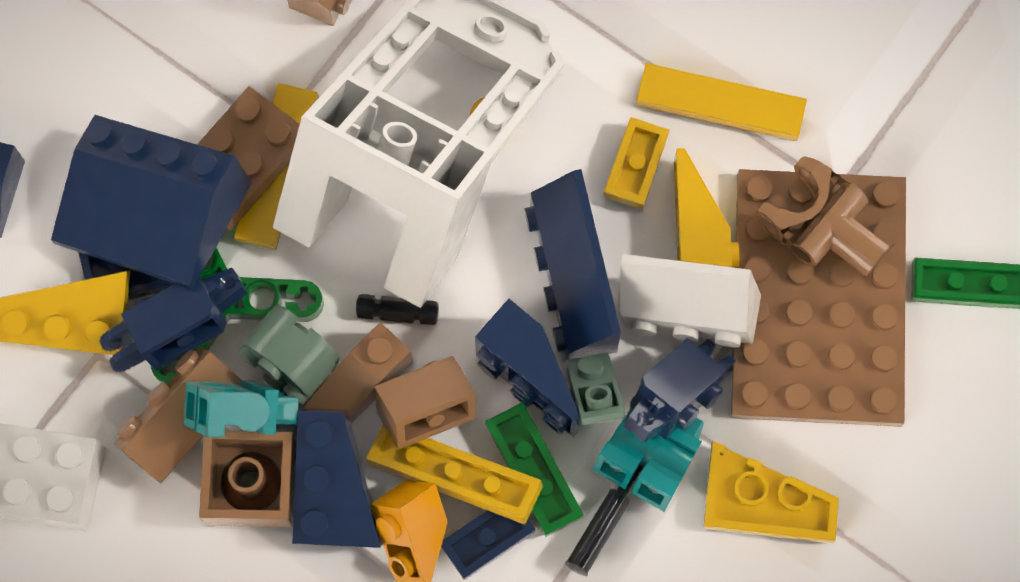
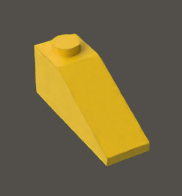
M676 148L673 164L677 261L739 267L738 242H731L730 226L686 149Z

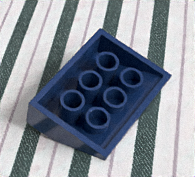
M95 114L74 149L51 241L55 245L193 289L252 181L234 155Z

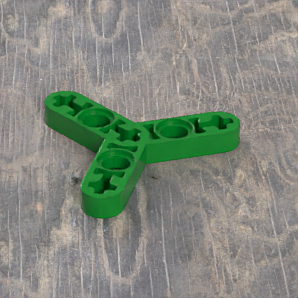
M217 247L212 254L214 257L213 264L202 272V279L227 270ZM240 277L248 293L242 298L244 308L238 309L239 304L236 302L224 311L223 315L227 323L230 319L263 320L276 305H282L280 290H286L287 299H300L302 292H309L310 298L316 300L315 303L308 304L305 311L300 310L298 303L285 302L286 309L300 318L297 322H308L316 319L322 313L324 299L319 287L311 281ZM258 289L270 290L274 294L271 306L263 310L255 309L250 302L252 294ZM218 336L199 347L209 350ZM151 367L153 375L160 383L164 382L167 384L176 374L171 371L165 376L164 367L157 371Z

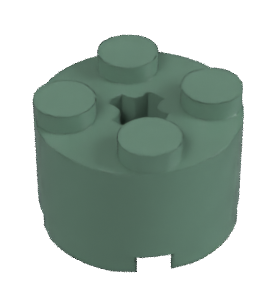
M276 305L247 337L236 353L253 368L259 366L265 372L262 379L268 385L279 391H284L288 396L297 397L298 404L303 406L335 369L340 361V356L313 328L308 330L297 322L300 319L286 308Z

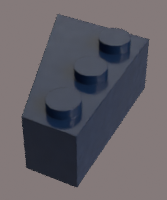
M303 408L298 411L292 544L381 548L383 545L381 537L376 530V522L370 506L373 503L370 489H368L347 410Z

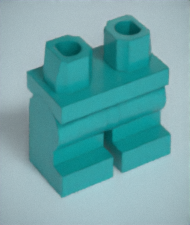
M242 380L241 386L229 382H186L184 425L206 437H225V425H234L250 432L257 431L261 434L276 435V424H297L299 401L297 397L285 396L284 392L255 380Z
M630 408L626 417L623 418L610 440L606 442L598 454L592 470L626 489L639 466L644 467L631 493L665 512L702 442L699 438L704 422L696 417L685 431L677 428L666 439L658 434L643 443L634 433L629 432L624 427L631 414ZM611 466L615 467L616 469L622 472L615 471ZM648 487L658 492L659 494L653 493L651 490L648 489Z

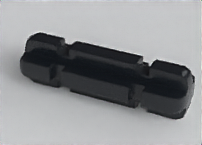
M360 294L356 300L355 312L360 319L373 320L374 316H378L382 321L414 323V320H419L420 324L435 325L439 317V304L433 300H426L420 308L401 297L381 296V299H376L375 295Z

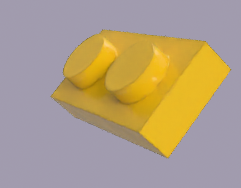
M630 117L603 197L643 210L670 129Z

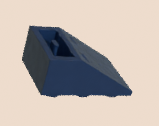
M508 298L475 336L476 357L480 359L477 365L490 378L497 380L500 376L510 384L512 388L509 392L520 403L523 402L528 408L531 404H534L545 414L542 417L543 421L551 429L560 435L566 431L574 438L578 433L580 415L544 328Z

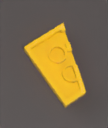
M131 270L0 297V342L109 355L116 354L124 346L115 351L106 352L103 350L99 340L102 334L124 321L121 314L127 311Z
M712 441L704 529L832 544L836 541L838 497L792 476L783 475L764 466L762 462L751 457L746 458L727 449V446Z

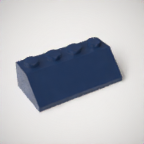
M578 169L532 191L530 207L524 208L529 232L537 231L540 246L533 247L538 272L546 271L549 286L543 287L547 311L556 312L559 326L552 328L557 352L565 351L567 360L607 352L609 354L617 353L621 336L582 169Z

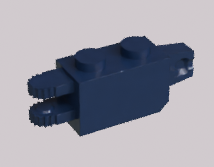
M232 267L205 279H202L200 276L193 289L172 283L168 288L152 297L141 299L134 304L133 308L122 313L124 321L102 334L99 342L106 352L120 349L121 346L129 344L110 358L109 362L113 371L125 372L145 360L157 371L182 357L188 351L194 350L222 334L227 324L223 312L248 293L242 280Z
M686 338L643 375L640 381L641 384L630 401L631 414L624 427L629 432L634 433L643 443L658 434L666 439L677 428L685 431L698 416L699 408L703 406L709 409L717 401L723 391L719 384L731 372L736 360L729 355L718 363L711 358L716 346L715 343L707 339L697 347Z

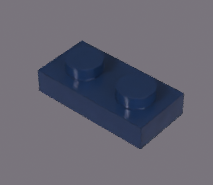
M485 511L444 539L441 548L463 581H465L536 532V529L529 519L524 525L493 512Z

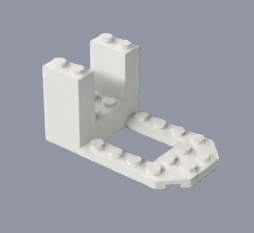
M408 0L302 116L272 228L310 247L349 201L352 188L400 212L407 217L383 288L421 308L458 259L491 164L561 75L565 62L560 52L554 51L550 45L549 39L551 34L546 24L501 0ZM434 39L449 46L452 50L485 65L490 70L503 75L458 131L386 94Z

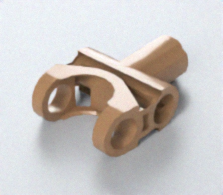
M801 157L794 165V170L806 183L805 186L811 192L813 206L806 211L797 213L789 212L783 208L778 209L774 205L764 202L756 211L759 222L776 241L778 240L796 255L795 257L803 263L815 267L831 249L867 277L890 248L889 245L855 220L868 204V198L855 184L844 180L837 173L833 172L829 166L811 157ZM838 184L840 186L839 189L826 203L829 186L833 189ZM803 231L794 243L790 241L793 234Z

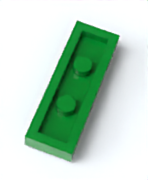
M523 402L485 421V426L507 467L542 481L543 488L531 512L545 538L584 518L581 508Z

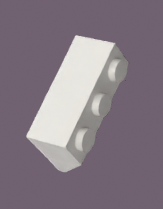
M628 254L621 255L620 316L633 333L643 336H655L657 331L673 333L672 336L682 341L687 338L691 342L698 341V337L715 339L714 342L718 345L732 348L740 347L741 343L753 344L761 293L751 270Z

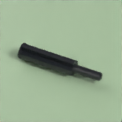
M639 466L626 489L618 486L616 490H609L570 557L565 561V565L573 572L581 576H588L589 570L631 500L627 496L644 467Z

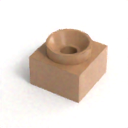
M225 430V437L204 436L199 518L206 526L293 527L297 440L293 432L276 431V435L261 434L257 431ZM245 472H259V478L253 486L248 488L239 486V480Z

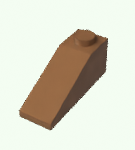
M380 322L347 354L303 408L347 410L352 424L375 401L374 386L384 383L389 378L399 377L413 363L411 351Z

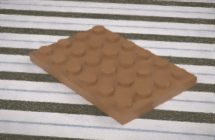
M738 170L735 242L739 244V267L735 268L751 270L761 293V300L753 344L741 343L740 347L732 348V357L736 360V363L732 369L731 418L902 427L905 424L906 177L838 174L847 182L855 184L868 198V204L855 220L890 246L879 263L865 277L831 249L817 266L812 267L803 263L795 257L796 255L778 240L776 241L759 222L756 211L764 202L772 204L778 209L783 208L789 212L797 213L806 211L813 206L811 192L796 172ZM838 184L833 189L829 186L826 203L839 189L840 186ZM803 231L793 234L790 241L794 243Z

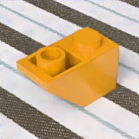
M404 480L370 504L376 522V530L381 537L388 558L389 569L396 582H431L448 524L436 483Z

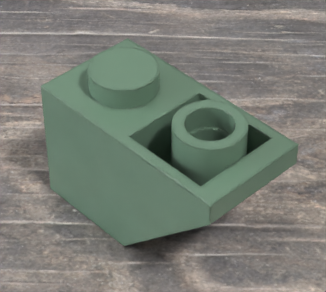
M608 352L566 360L570 393L580 415L579 426L626 417Z

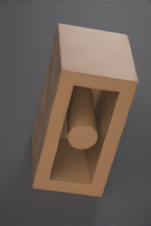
M454 356L430 362L420 369L399 377L389 378L384 383L374 386L377 414L398 450L477 418L476 392Z

